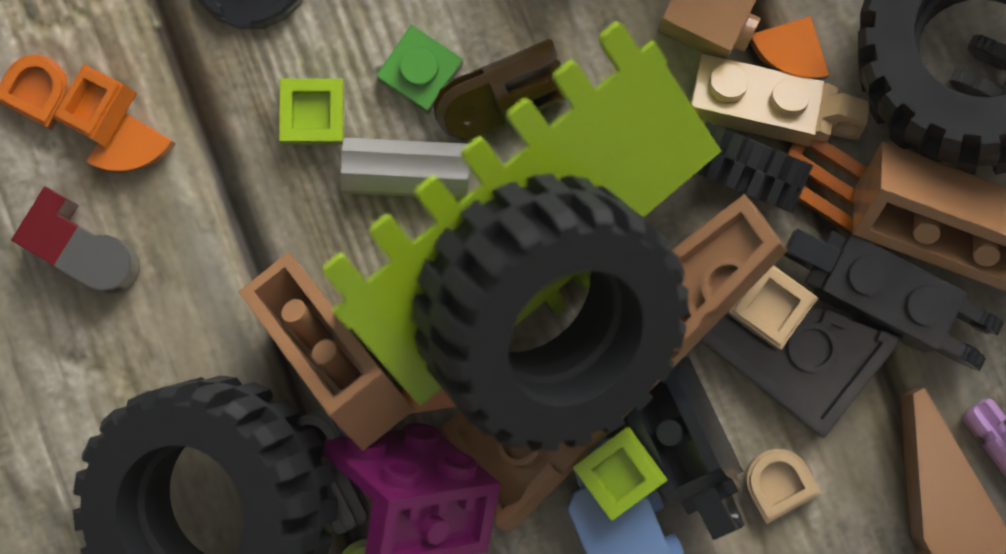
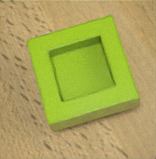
M280 78L279 142L282 145H343L345 137V82L343 78Z
M629 427L623 429L572 467L611 521L668 481Z

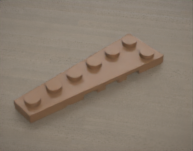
M745 194L672 249L679 256L685 271V278L682 284L688 289L689 293L688 315L680 316V320L687 325L681 349H674L670 357L674 361V367L788 251L755 204ZM660 380L656 382L653 388L660 382ZM629 411L625 416H623L622 419H624L631 411ZM459 412L441 426L450 443L463 453L475 458L478 465L501 482L494 522L498 529L509 533L516 529L574 470L572 467L585 459L609 434L600 430L591 434L592 442L568 447L563 441L559 442L558 450L532 451L527 444L524 448H513L498 443L493 435H484L474 427L462 412Z

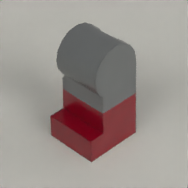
M44 186L11 241L88 287L108 294L121 293L129 289L137 280L140 272V260L136 251L128 243L109 235H94L71 221L70 219L79 205Z

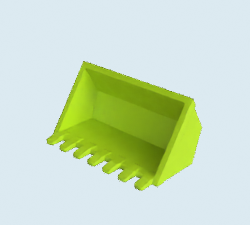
M619 22L612 23L600 33L598 41L616 71L594 88L581 67L573 60L567 61L552 76L556 86L571 107L558 120L549 126L531 101L526 98L520 100L507 112L506 116L526 146L508 162L503 164L482 137L475 138L462 149L461 157L481 184L458 203L436 176H430L415 189L414 194L436 222L420 236L411 241L390 215L386 214L370 226L368 233L390 261L366 280L342 253L334 256L322 267V273L344 297L332 309V312L348 330H354L419 406H422L442 388L426 369L427 363L419 355L414 340L416 328L419 327L412 320L413 299L416 294H424V289L418 284L417 280L425 260L434 261L439 252L434 243L445 228L448 227L453 231L465 219L460 212L475 200H478L481 204L494 198L492 190L515 181L523 188L527 187V178L531 176L553 174L559 181H561L562 177L573 175L588 179L596 187L604 186L644 218L722 152L666 66L668 61L653 40L640 50L625 26ZM590 271L567 275L543 288L523 309L515 326L543 302L553 314L558 316L567 308L564 297L558 290L570 279L578 286H582L586 291L589 290Z

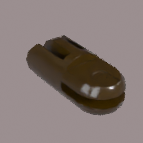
M547 39L455 78L440 88L434 101V114L441 129L447 135L460 140L474 139L511 124L507 119V112L524 98L531 101L538 111L564 101L565 98L552 79L553 73L562 66L561 62L556 59L557 51L553 40Z

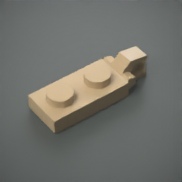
M703 53L698 63L690 102L704 123L708 121L717 126L809 147L812 140L828 141L831 135L858 141L867 126L870 108L869 101L845 93H838V87L829 83L824 84V81L797 77L782 71Z

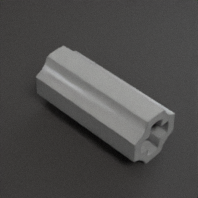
M344 137L340 173L341 191L348 194L416 197L414 194L415 189L430 176H436L454 199H464L469 192L470 168L461 157V151L468 144Z

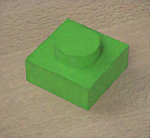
M410 25L377 73L376 78L379 82L429 115L434 107V101L440 88L453 80L463 65V59L413 25Z

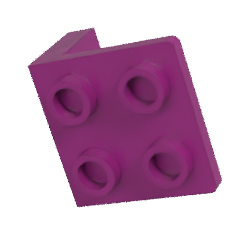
M411 423L402 430L387 431L364 451L349 436L324 441L322 455L373 499L364 554H480L488 552L501 482L478 465L475 458L463 453L442 436L439 429L428 424Z

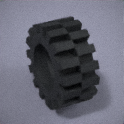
M706 121V128L722 152L701 168L697 174L793 213L813 165Z

